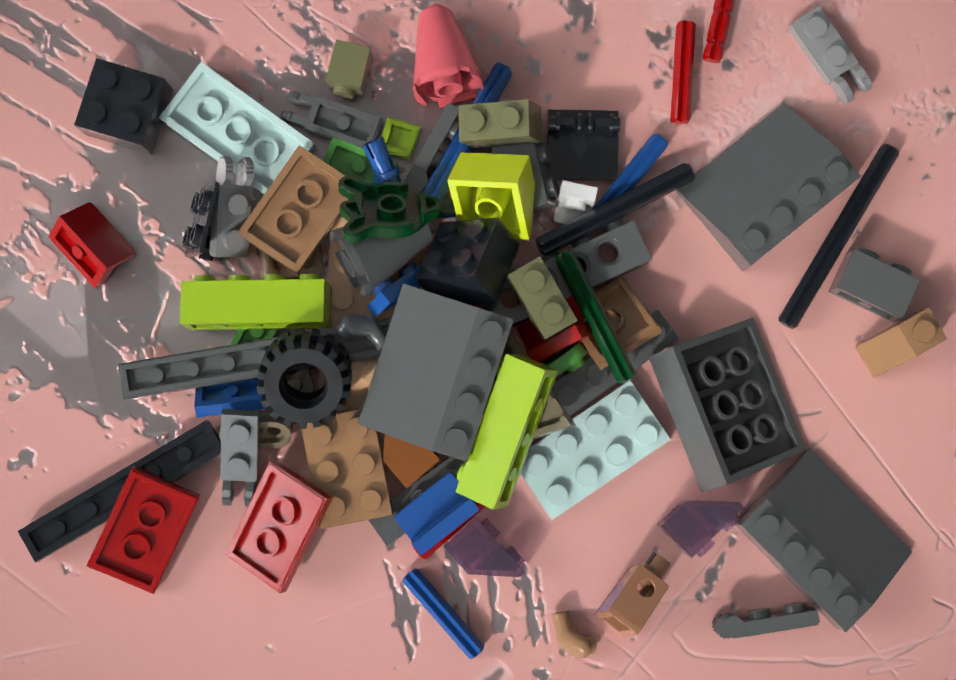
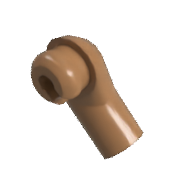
M569 610L551 614L557 642L561 648L577 658H586L595 652L597 647L596 640L591 635H581L573 630Z

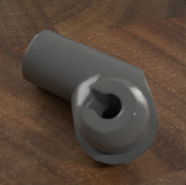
M348 314L342 317L341 322L337 325V332L343 339L348 340L354 336H366L377 351H381L387 333L372 316Z

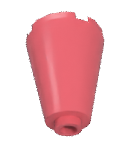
M433 4L426 7L418 16L413 78L414 96L416 101L424 106H429L428 101L438 102L439 107H446L449 103L454 106L463 104L476 97L475 90L479 87L481 90L484 88L483 76L451 9L440 4Z

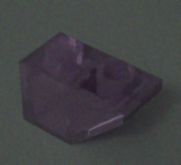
M681 500L657 526L686 556L693 558L697 554L699 557H702L713 547L715 542L712 538L721 529L727 532L741 519L738 513L744 507L740 502Z
M476 516L443 546L464 571L470 575L521 577L525 573L524 569L520 566L525 561L511 544L506 549L496 539L501 533L487 517L481 522Z

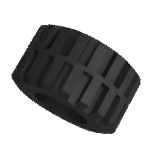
M297 328L294 335H291L289 331L283 333L279 341L275 339L270 344L258 371L257 392L262 394L260 402L264 408L271 407L269 415L275 420L280 415L284 418L282 424L289 427L291 422H297L298 429H306L307 423H312L314 428L320 427L324 418L328 422L335 419L336 411L341 412L345 407L346 399L349 398L352 382L349 355L345 356V347L341 342L337 345L334 344V336L327 333L325 338L319 336V329L312 328L311 334L305 333V328ZM297 363H309L318 367L324 373L327 383L317 391L301 392L288 384L284 371Z

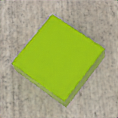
M387 117L381 137L384 138L390 156L412 162L422 127Z

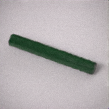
M568 249L559 253L556 256V263L616 381L620 384L634 378L636 372L575 252L572 249Z

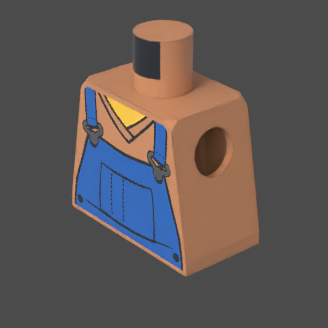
M652 552L644 565L637 564L629 567L595 615L623 636L638 635L669 588L661 578L671 564L661 555ZM638 583H639V584L642 586V588H643V594H642V595H640V593L638 592V589H637Z

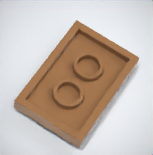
M299 145L237 232L238 235L299 275L339 218L340 204L343 201L350 200L338 191V182L345 175Z
M362 409L336 414L335 419L330 422L324 418L320 427L314 428L312 423H307L306 429H302L311 482L314 486L332 497L320 523V529L393 515L378 433L375 430L358 424Z

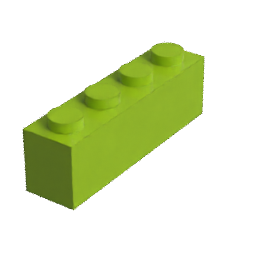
M267 274L264 275V280H251V277L247 275H230L229 280H215L213 276L197 275L194 276V281H181L180 324L189 330L331 328L332 286L325 279H321V275L301 274L299 279H286L284 275Z
M506 354L505 358L500 361L495 375L497 380L492 393L489 394L483 412L484 415L478 427L468 461H465L458 471L457 480L459 483L455 491L456 493L492 510L508 507L558 370L520 354Z

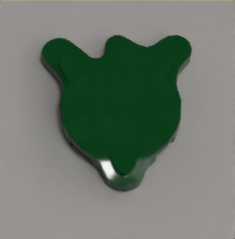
M344 176L338 182L339 193L350 199L340 204V215L348 221L343 227V238L350 243H357L371 237L404 238L420 231L429 221L437 218L441 213V202L437 197L427 195L421 191L417 196L408 191V184L393 181L370 183L352 176Z

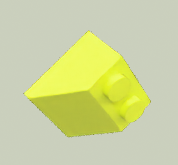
M461 152L447 179L457 220L499 217L515 239L529 240L532 229L535 181L530 156Z

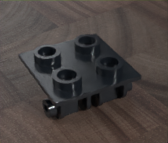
M548 109V148L551 154V162L547 164L550 176H554L557 180L615 181L618 178V132H620L618 111Z
M214 182L201 188L200 193L195 192L190 212L195 215L192 227L187 226L182 241V247L187 248L185 257L199 255V259L213 262V256L209 253L210 235L207 234L211 233L209 225L219 182Z

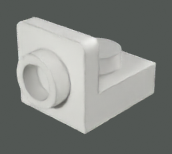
M562 180L557 200L558 207H556L553 221L563 225L592 210L598 188Z

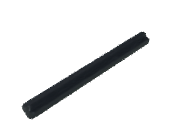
M883 144L877 151L779 316L778 321L784 326L794 329L800 323L899 156V150L895 147Z

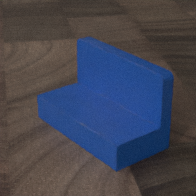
M452 473L444 475L394 515V519L410 538L412 545L421 556L479 511L473 500L455 492L459 482Z

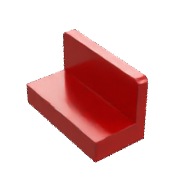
M91 202L60 215L48 236L94 288L104 284L114 267L131 259L136 253L135 249Z
M574 296L567 298L566 301L578 321L547 340H541L530 320L517 327L528 350L526 353L530 359L541 363L593 335Z

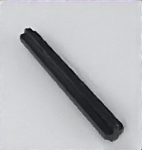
M682 163L537 237L535 241L539 252L544 256H548L693 182L695 174L689 164Z

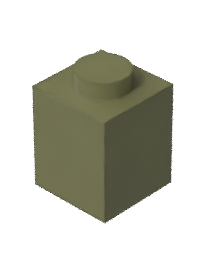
M340 40L335 41L326 77L329 90H333L334 95L345 99H353L354 95L364 97L373 60L370 47Z

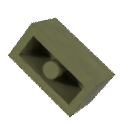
M529 99L458 105L459 142L479 148L542 142L541 106Z
M541 257L508 274L506 280L542 341L547 340L578 321Z

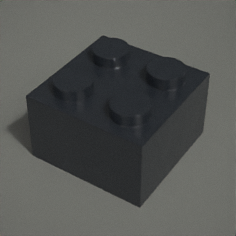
M96 58L74 126L87 136L152 155L163 123L159 116L169 105L173 88L165 78Z
M499 217L441 222L423 260L416 281L425 291L465 304L496 303L520 244Z

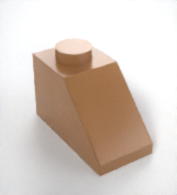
M926 308L913 313L857 345L855 348L871 375L876 377L921 355L948 338L930 308Z

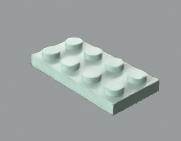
M200 62L159 116L163 123L217 162L220 157L229 156L233 160V172L235 175H237L239 159L241 157H250L254 165V180L251 186L263 195L299 145L309 152H312L316 147L311 140L202 62Z
M630 380L573 418L575 426L551 433L529 448L520 474L551 520L671 440Z

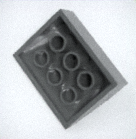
M783 103L696 173L693 182L677 189L676 192L743 272L859 179L861 175L836 146Z
M402 284L358 424L430 451L467 462L514 319Z
M753 318L678 344L649 357L701 492L731 484L806 451Z
M810 448L733 523L835 628L847 632L873 606L912 553L886 524Z

